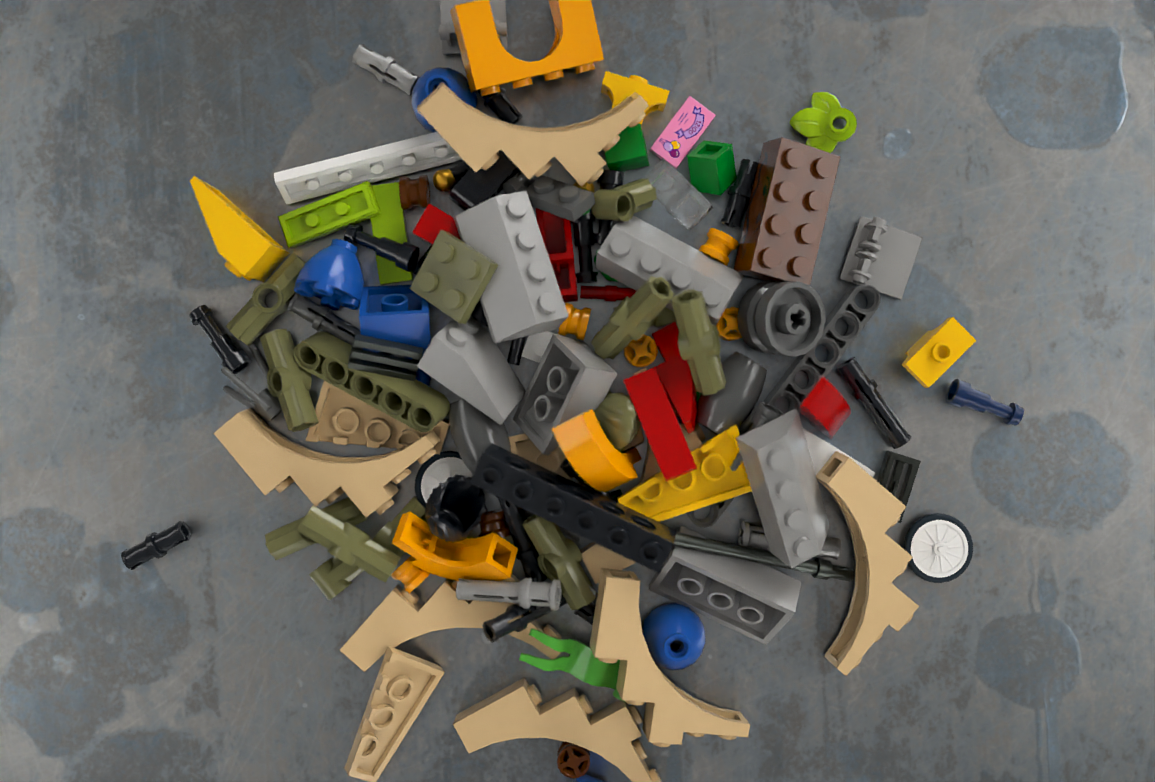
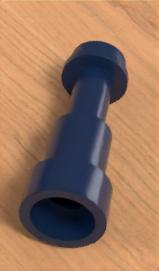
M955 379L950 384L946 393V403L958 408L965 406L980 413L987 411L1002 417L1003 423L1007 425H1018L1024 415V409L1019 407L1018 404L1011 403L1008 406L992 400L989 394L973 389L970 383L960 379Z

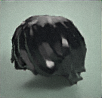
M457 474L453 478L448 477L445 483H439V487L433 488L427 500L425 509L427 525L431 533L441 540L453 543L466 539L478 527V523L482 520L481 516L488 511L485 505V494L481 488L470 484L471 477L465 478L463 475Z

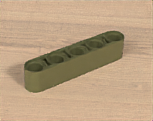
M325 331L316 332L296 345L293 350L294 359L302 369L417 431L428 432L432 430L450 411V403L445 395L416 379L415 381L348 368L352 345Z

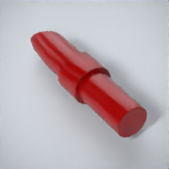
M581 285L580 298L616 302V300L622 301L627 296L630 298L636 290L617 287L616 285H605V287Z

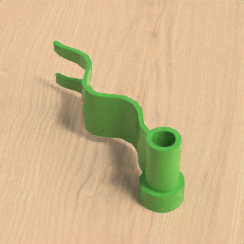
M531 628L530 636L555 651L568 653L569 656L543 659L521 653L519 660L544 671H565L593 686L614 689L613 696L625 702L621 699L616 689L620 660L616 663L601 662L594 657L590 646L578 640L570 638L557 639Z

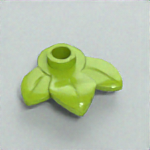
M815 92L812 94V108L798 111L790 119V125L795 131L808 137L805 145L832 153L838 142L848 140L853 136L857 128V120L853 112L849 109L841 108L837 97L827 92ZM837 119H844L846 121V125L842 129L834 128L833 124Z

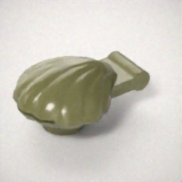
M609 389L605 399L594 411V414L610 443L621 452L632 442L633 437L638 433L640 420L630 396L623 392L612 393Z

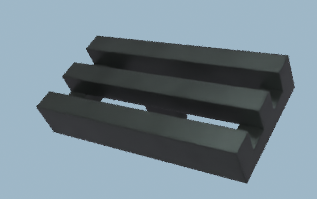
M355 334L348 360V368L415 381L416 372L419 369L417 365L423 356V348ZM362 347L379 351V353L366 351L359 348ZM392 354L411 357L412 360L392 356Z
M886 450L877 482L884 488L886 487L894 459L897 460L888 486V491L894 496L904 464H909L898 498L900 502L907 506L921 461ZM904 509V511L901 513V517H900L898 523H901V522H902V518H903L905 509Z

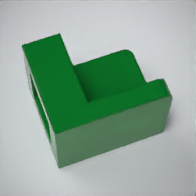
M637 124L632 128L627 126L618 134L620 137L619 141L611 149L604 151L609 170L623 172L650 166L641 124Z
M704 140L687 155L693 191L722 195L735 182L737 176L732 144Z

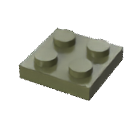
M440 230L409 289L458 323L466 324L498 264L451 233Z

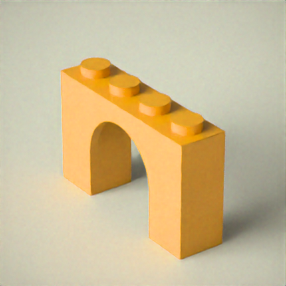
M477 0L455 5L450 10L470 91L480 90L482 97L501 92L500 85L512 83L513 89L532 85L531 78L544 75V80L550 81L564 77L563 71L575 68L576 74L595 70L594 63L604 60L591 0H548L555 28L554 41L546 56L539 61L533 62L513 57L502 46L497 35L489 0Z

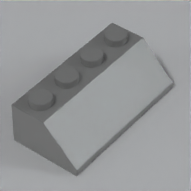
M527 191L494 196L454 217L460 240L498 264L480 297L494 344L555 330L569 317Z
M634 215L629 221H618L613 226L597 252L595 268L636 291L650 276H661L670 283L674 296L691 289L702 292L710 323L715 326L745 276ZM670 301L665 307L674 311Z
M794 409L736 438L770 552L791 569L821 553L830 528L798 411Z
M682 525L677 531L678 533L710 539ZM673 545L660 573H655L648 590L675 603L689 607L692 611L767 645L795 614L801 581L765 564Z

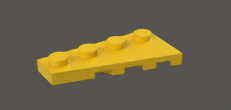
M734 424L691 451L698 469L667 482L662 472L659 471L617 498L618 502L660 522L752 492L743 461H741L736 471L730 469L740 451L736 440L740 436L737 425Z

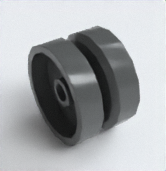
M766 281L757 283L746 292L740 301L737 314L738 330L743 341L751 349L766 354H779L789 357L805 355L813 349L823 334L826 322L825 307L820 295L810 285L794 281Z

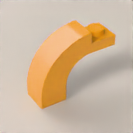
M592 409L552 428L570 464L581 478L594 489L608 492L638 478L633 464L642 458L637 448L635 447L624 453L619 452L604 434Z
M410 511L401 515L392 544L411 555L409 563L431 574L459 581V578L492 581L508 579L511 576L518 551L517 547L495 532L478 538H466L453 543L451 541L446 542L432 534L427 522Z

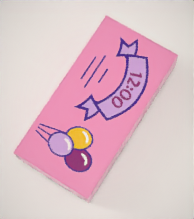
M689 96L652 145L650 152L676 170L716 115Z

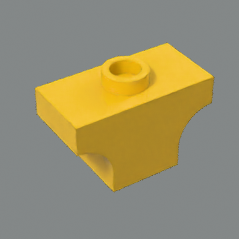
M608 71L605 72L601 87V93L607 95L611 100L612 109L634 92L641 95L649 105L644 110L645 117L652 112H663L670 92L669 90L648 84V80L643 77L630 75L628 78ZM645 117L638 124L642 126Z
M949 317L935 329L927 331L905 353L908 357L901 365L924 388H929L977 340L954 317Z

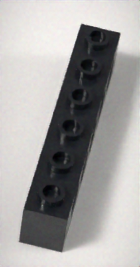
M492 443L482 453L470 480V484L657 573H660L675 542L677 530Z

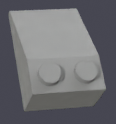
M471 316L466 324L458 323L452 319L434 336L417 365L422 371L500 425L506 420L526 392L497 344H494L488 330L480 326L479 322Z
M553 334L513 420L543 455H549L559 446L552 428L591 409L594 412L605 399L618 373L584 341Z

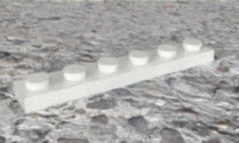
M433 132L274 173V179L285 203L291 204L343 191L366 181L374 183L463 159L438 132Z

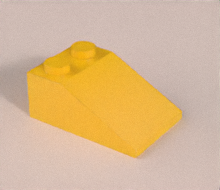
M194 176L190 183L218 253L227 260L224 266L239 278L243 276L248 281L255 279L265 282L289 255V252L217 188Z

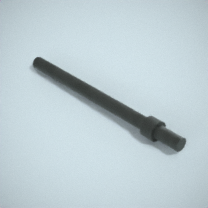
M676 532L674 546L810 573L813 578L823 580L834 578L851 582L854 578L853 569L832 565L829 560L819 558L814 559V561L807 560L791 569L769 551Z

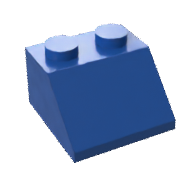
M411 285L363 287L359 311L361 335L422 347L423 350L427 349L431 343L429 302L409 289ZM362 348V350L379 353L377 350Z

